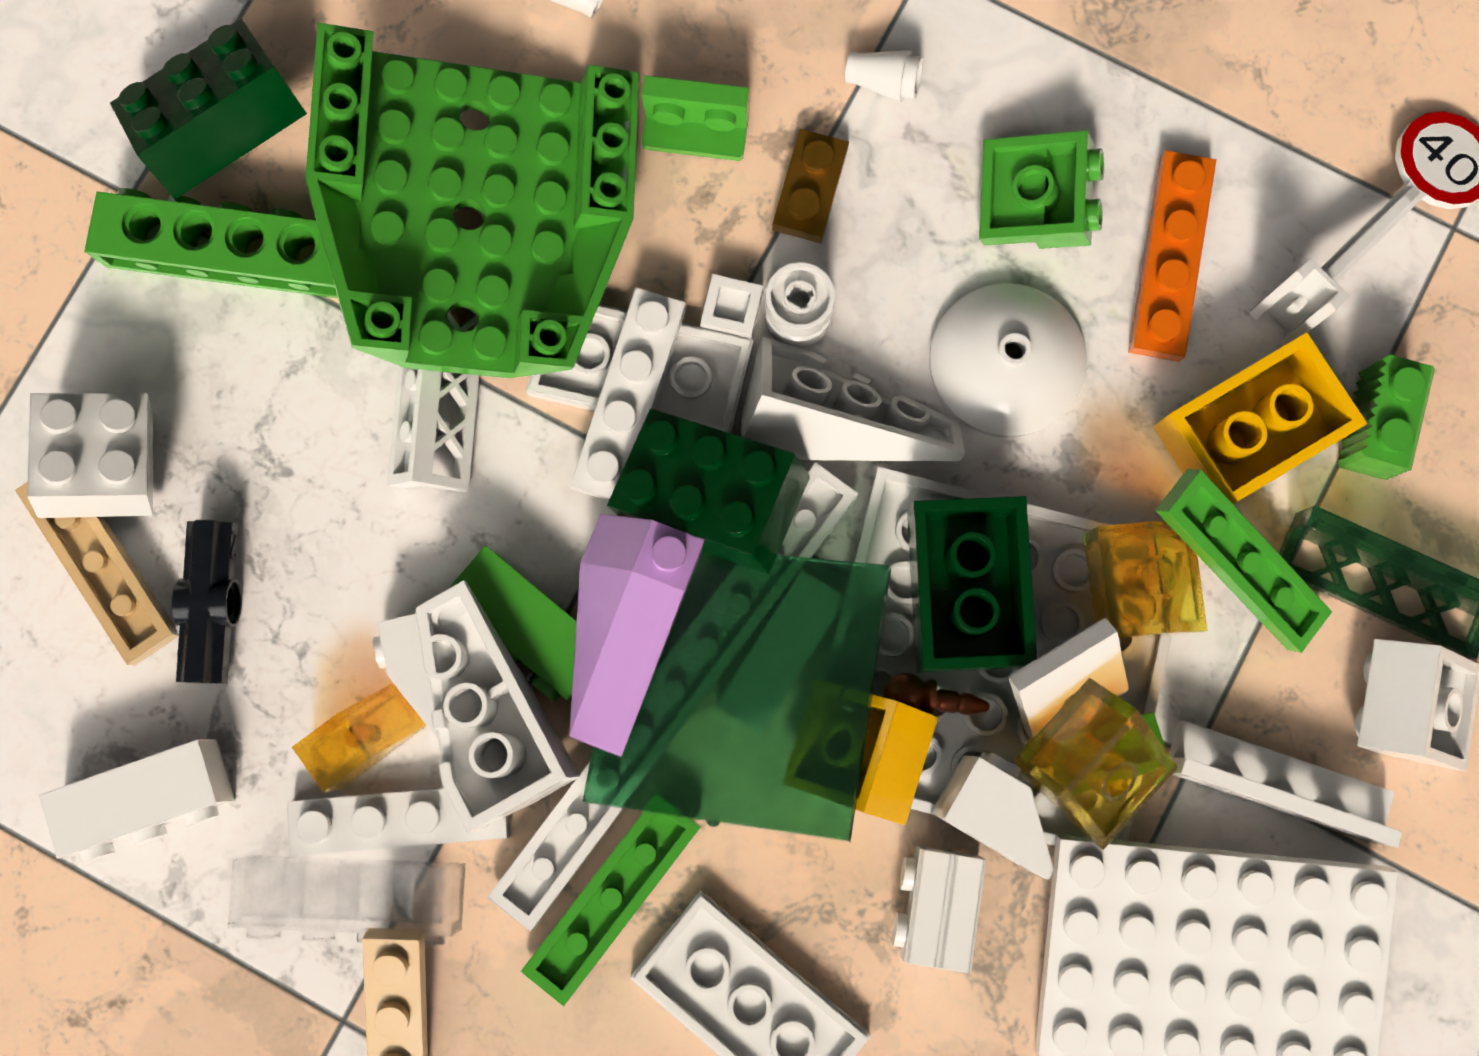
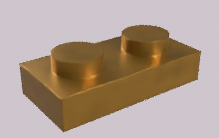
M804 129L799 130L772 223V231L822 243L846 159L849 141Z

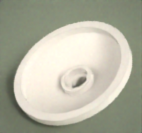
M1012 283L981 287L955 302L938 324L932 338L929 354L931 379L938 397L947 410L969 428L986 435L1003 438H1015L1034 434L1059 420L1078 397L1084 383L1087 365L1085 343L1080 329L1070 313L1048 294L1029 286ZM1007 344L1018 345L1022 350V357L1019 359L1010 358L1005 352V346Z

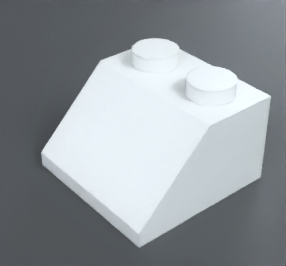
M1374 639L1372 653L1367 656L1364 663V679L1367 683L1364 706L1359 708L1355 719V730L1359 737L1357 746L1387 756L1467 772L1479 693V664L1440 645Z
M982 752L979 757L963 755L931 813L1024 869L1049 880L1054 868L1031 787L1017 779L1021 769L994 753L988 755Z

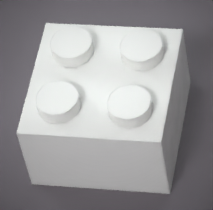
M30 393L27 498L38 518L153 516V414L147 393Z

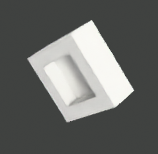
M712 274L700 322L701 328L752 339L763 294V285Z

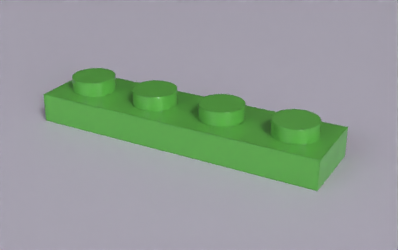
M1187 469L1155 511L1287 650L1302 653L1332 611L1201 469Z
M657 793L520 972L564 1007L701 828V825L662 794Z

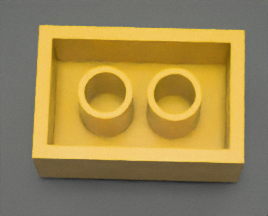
M1306 332L1168 414L1154 425L1153 428L1182 474L1187 469H1201L1221 492L1235 504L1368 423Z

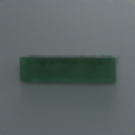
M1316 505L1295 513L1279 554L1309 587L1436 645L1443 646L1465 658L1477 659L1479 654L1478 578ZM1301 538L1318 545L1327 567L1310 572L1291 563ZM1334 553L1347 559L1338 562ZM1353 563L1367 567L1376 589L1363 594L1350 590L1340 568ZM1329 572L1333 582L1321 577L1320 575ZM1384 576L1389 577L1395 580L1396 582L1387 585ZM1404 585L1417 590L1425 612L1411 617L1400 613L1390 591ZM1379 595L1382 604L1369 598ZM1434 598L1446 604L1437 607ZM1457 608L1475 616L1465 642L1449 635L1440 613ZM1429 618L1432 627L1420 621Z

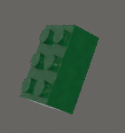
M242 18L231 25L217 28L210 34L208 40L188 53L175 55L165 63L163 69L143 82H135L128 85L121 91L118 98L110 102L136 155L175 200L307 114Z
M650 408L607 506L617 516L654 520L704 539L702 552L770 574L810 476L795 453Z
M1026 496L913 501L907 510L916 673L1021 669L1036 660L1037 648Z

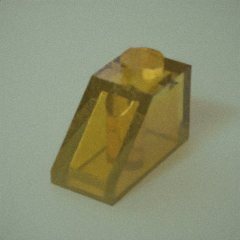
M394 683L337 713L292 746V749L323 792L342 790L427 725Z

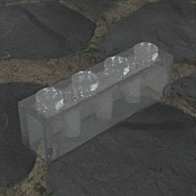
M249 855L233 859L227 928L247 929L246 937L252 939L280 938L281 930L302 931L301 939L306 941L335 940L336 932L357 933L356 941L362 943V938L368 928L424 929L425 946L445 944V936L451 937L462 930L466 863Z

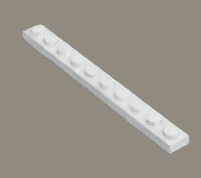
M815 462L808 472L810 479L770 574L738 564L652 678L622 757L601 749L596 752L580 773V777L574 781L488 895V899L529 931L534 929L857 498L858 493Z

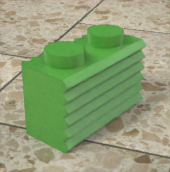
M1389 354L1358 373L1361 380L1356 382L1359 390L1353 392L1357 398L1353 402L1368 424L1347 436V439L1342 441L1345 449L1339 451L1343 457L1337 461L1340 468L1384 480H1389V478L1398 476V474L1407 473V471L1412 470L1435 372L1433 366Z

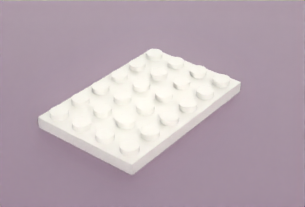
M1056 834L1054 871L1052 874L1035 1042L1036 1056H1379L1399 872L1388 866Z

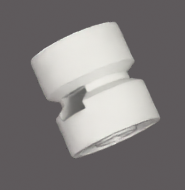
M797 262L778 269L770 278L765 292L766 326L774 339L799 348H808L818 343L824 337L831 323L835 303L834 285L828 274L816 265Z

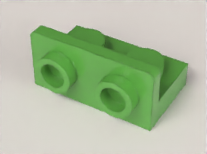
M644 75L642 101L645 122L642 146L645 150L741 161L743 159L749 120V87Z

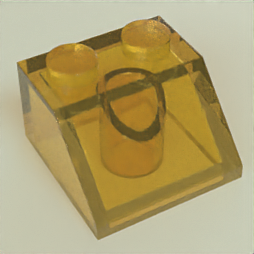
M1150 521L1098 526L1083 535L1094 624L1106 618L1117 630L1119 640L1208 631L1198 556L1166 522Z
M1091 678L1065 701L1056 715L1037 735L1027 742L1025 748L1013 760L1035 788L1102 850L1107 847L1178 768L1139 711Z

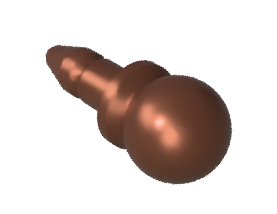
M901 673L893 676L884 688V698L901 702L933 715L935 708L937 711L949 713L958 711L963 715L983 713L990 708L987 701L971 693L963 692L959 694L957 691L945 689L937 691L936 680L929 679L924 683L919 677L910 673Z

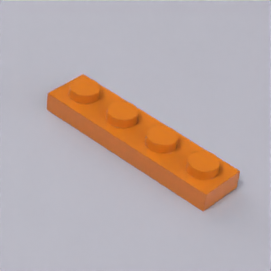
M1167 150L1160 157L1128 353L1180 362L1186 356L1217 159Z

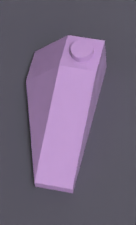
M600 514L580 562L570 738L622 757L701 556L704 539L654 520Z

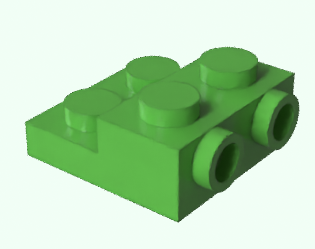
M1088 130L983 140L979 240L984 246L1035 242L1039 249L1091 246L1092 231H1101L1103 223L1101 199H1093V181H1101L1104 178V154L1102 148L1095 149Z

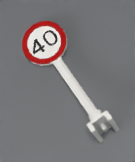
M1446 111L1426 113L1412 121L1404 129L1396 144L1395 161L1399 175L1404 181V187L1322 267L1309 258L1255 306L1249 314L1257 320L1267 311L1288 332L1279 341L1284 346L1306 332L1308 333L1335 312L1350 297L1337 282L1420 200L1445 209L1468 207L1479 200V126L1464 116Z

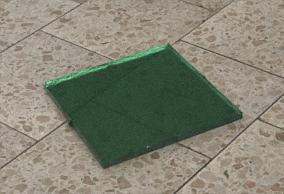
M701 552L623 755L620 757L593 746L582 802L703 820L710 827H717L720 823L851 842L891 575L890 566L777 555L770 574H766Z

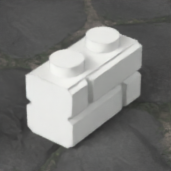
M915 846L914 858L904 857L900 890L909 891L906 913H896L892 935V945L901 947L900 957L904 962L971 973L986 859L977 855L923 846Z

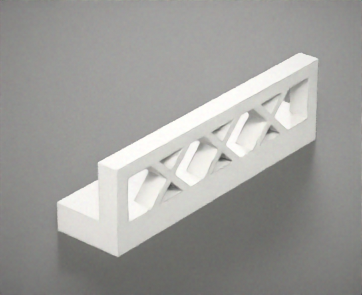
M469 309L468 319L459 326L450 312L447 314L450 325L458 331H471L477 326L476 316ZM399 366L387 486L405 489L429 486L458 492L469 491L479 375L458 373L453 376L450 372L409 369ZM448 392L459 406L458 421L450 427L446 425L438 413L439 399ZM443 444L447 446L455 458L453 477L432 474L434 451Z
M1187 721L1178 722L1168 755L1171 766L1164 768L1163 772L1369 843L1399 847L1403 831L1385 826L1395 792Z

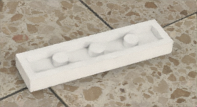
M635 287L570 484L572 490L609 501L650 408L654 409L687 309L686 302Z
M444 788L287 801L289 857L510 837L509 815L476 831L467 833Z

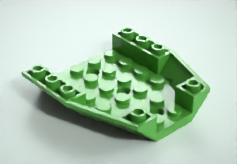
M318 23L305 181L351 347L409 369L501 378H516L572 370L634 218L639 72L588 64L580 83L372 51L374 31ZM466 110H477L487 118L488 126L482 130H471L463 125L460 120V114ZM463 207L473 208L481 215L483 224L477 229L467 230L456 223L453 214L456 210ZM457 307L467 308L476 316L477 326L471 331H458L450 325L447 318L448 312Z

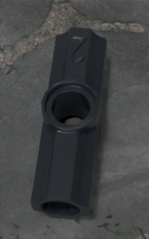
M215 520L187 521L183 578L178 579L172 594V614L175 623L180 626L176 682L228 684L231 627L236 626L242 608L241 587L235 579L238 524L233 522Z

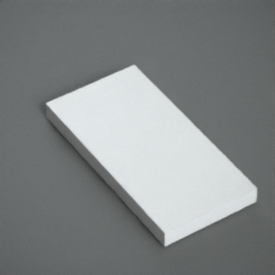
M599 304L574 368L567 371L531 375L526 390L527 395L595 411L628 311ZM682 323L654 410L732 434L754 339Z
M703 890L698 892L630 976L631 980L719 1056H856L871 1037L866 1029Z

